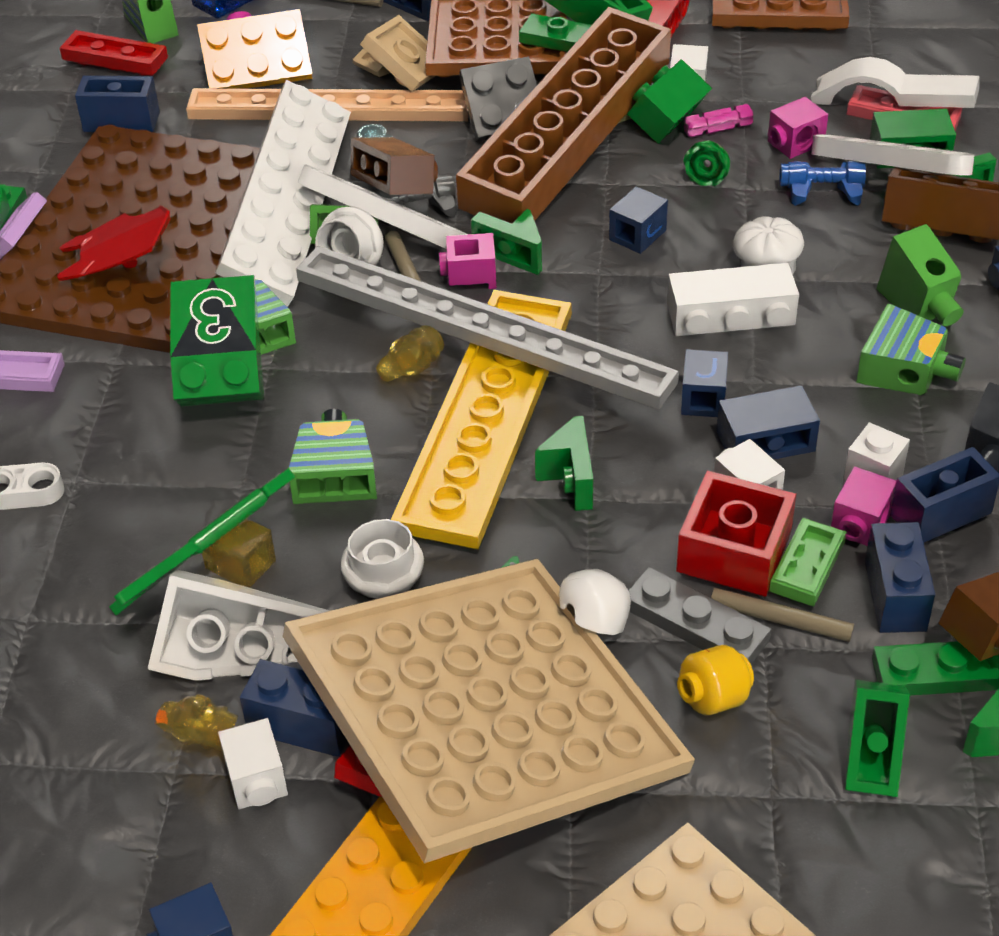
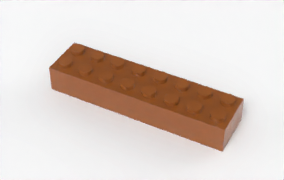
M608 7L456 174L458 209L472 215L482 212L509 223H513L526 209H530L535 221L636 103L632 99L634 94L646 82L651 85L653 83L651 80L663 66L669 64L671 29Z

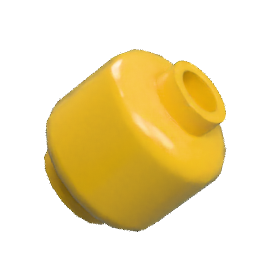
M719 645L686 656L681 664L677 688L681 698L696 712L703 715H712L744 704L753 686L754 674L750 662L743 654L728 645Z

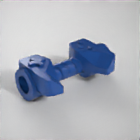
M801 161L780 164L779 184L780 186L790 188L791 203L795 206L806 201L808 193L812 188V183L816 182L837 183V188L846 194L850 202L857 206L861 204L862 188L865 186L866 179L865 162H843L841 167L837 168L810 167L807 162Z

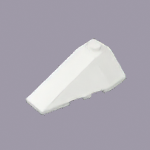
M177 570L169 577L148 670L191 680H206L224 676H251L260 659L302 669L282 637L285 622L328 612L329 610L224 580Z

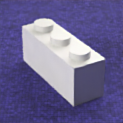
M789 263L672 273L668 275L667 306L675 336L796 324L799 292Z

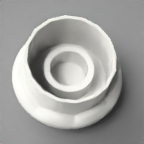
M341 207L332 211L323 221L315 237V248L320 246L376 266L382 256L384 241L381 229L369 213L354 207Z
M762 216L753 221L746 222L738 229L733 240V250L736 256L741 259V267L789 263L792 275L796 270V259L804 248V239L800 229L787 219L781 217Z
M389 519L373 520L362 524L354 530L348 539V547L344 550L341 558V571L348 585L356 592L371 598H383L408 591L420 578L424 566L423 552L419 544L412 538L408 527L399 521Z

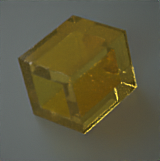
M249 519L244 520L202 552L206 569L235 584L248 588L276 561L271 530Z

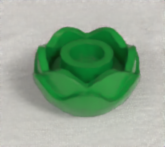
M704 140L697 142L684 156L683 162L686 173L690 180L698 185L716 186L729 173V155L720 144L714 141ZM705 160H709L711 165H706Z

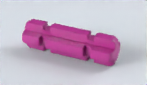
M748 104L734 106L732 111L731 107L702 113V117H699V114L686 116L684 118V131L688 137L703 135V131H706V134L734 129L736 124L738 127L748 126L753 123V110Z

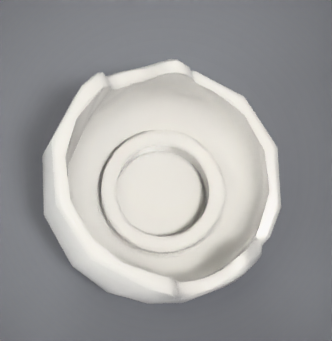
M600 569L570 573L563 579L559 591L560 608L565 609L570 603L575 610V622L577 625L600 634L615 635L624 631L631 604L630 594L624 583Z

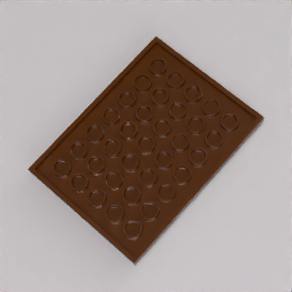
M115 125L99 126L47 196V202L15 246L1 259L0 323L170 353L171 282L223 278L215 272L260 148L217 142L215 140L189 138L181 135L155 133L148 130L121 128ZM160 205L170 211L171 220L152 252L138 258V263L134 268H126L121 264L79 278L59 281L57 278L60 272L80 260L81 249L62 252L59 249L66 242L79 235H84L124 213L129 216H137L154 210Z

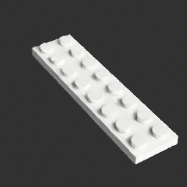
M288 80L285 81L222 252L216 274L222 277L254 275L255 279L262 280L287 307L294 298L299 282L297 280L296 268L306 259L312 237H310V205L323 204L325 195L299 184L298 179L304 164L332 174L350 117V111L342 108L335 102L328 101L310 92L304 86L296 85Z

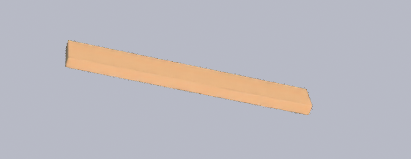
M194 88L186 108L188 119L270 120L281 89ZM308 89L310 92L328 101L335 102L342 108L350 111L348 121H468L469 116L463 90H415L412 92L410 90Z

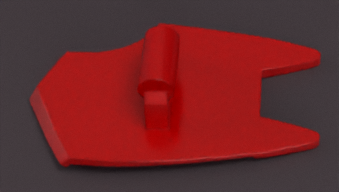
M160 205L154 210L137 216H129L124 213L92 231L66 242L59 249L62 252L81 249L80 260L60 272L57 278L59 281L79 278L121 264L126 268H134L138 263V258L152 252L171 220L170 211Z

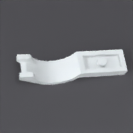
M865 57L853 59L818 77V90L812 93L811 101L814 104L831 105L834 95L843 87L854 83H872L885 88L891 93L899 106L974 108L979 92V76L905 74L900 67L885 59Z

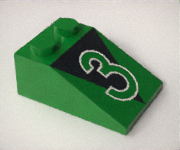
M254 275L171 282L170 359L173 399L180 406L264 399Z

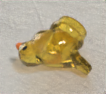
M422 325L411 330L408 335L401 336L394 341L388 354L380 359L377 364L376 370L378 375L387 382L401 376H416L430 367V363L438 359L444 349L441 335L433 327Z
M198 694L196 696H187L179 702L167 701L162 704L156 714L155 724L165 732L172 733L184 745L201 744L207 751L212 748L222 753L223 750L218 732L234 728L238 715L227 711L228 707L214 705L209 697Z

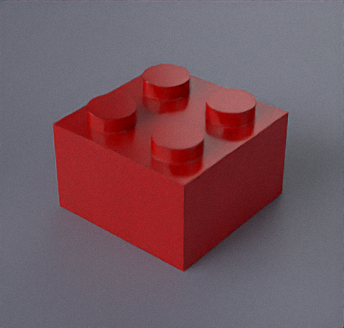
M707 470L678 536L676 572L766 597L770 588V581L779 565L792 531L797 494Z

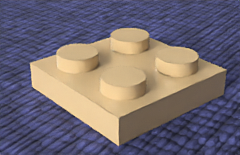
M400 15L368 33L360 44L369 52L370 57L374 61L382 64L395 76L399 84L407 87L412 92L436 76H426L427 40Z

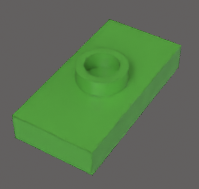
M802 518L770 581L769 592L814 607L845 543L846 531Z

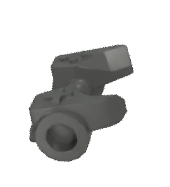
M450 173L438 175L436 182L433 183V194L389 195L377 188L376 190H371V192L403 206L404 203L428 199L429 204L439 207L445 215L451 217L456 215L455 187ZM387 223L388 226H389V228H391V229H395V228H396V226H393V225Z

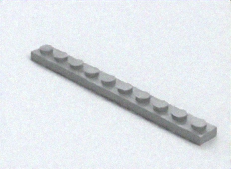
M317 246L296 268L297 280L302 283L660 410L678 384V370Z

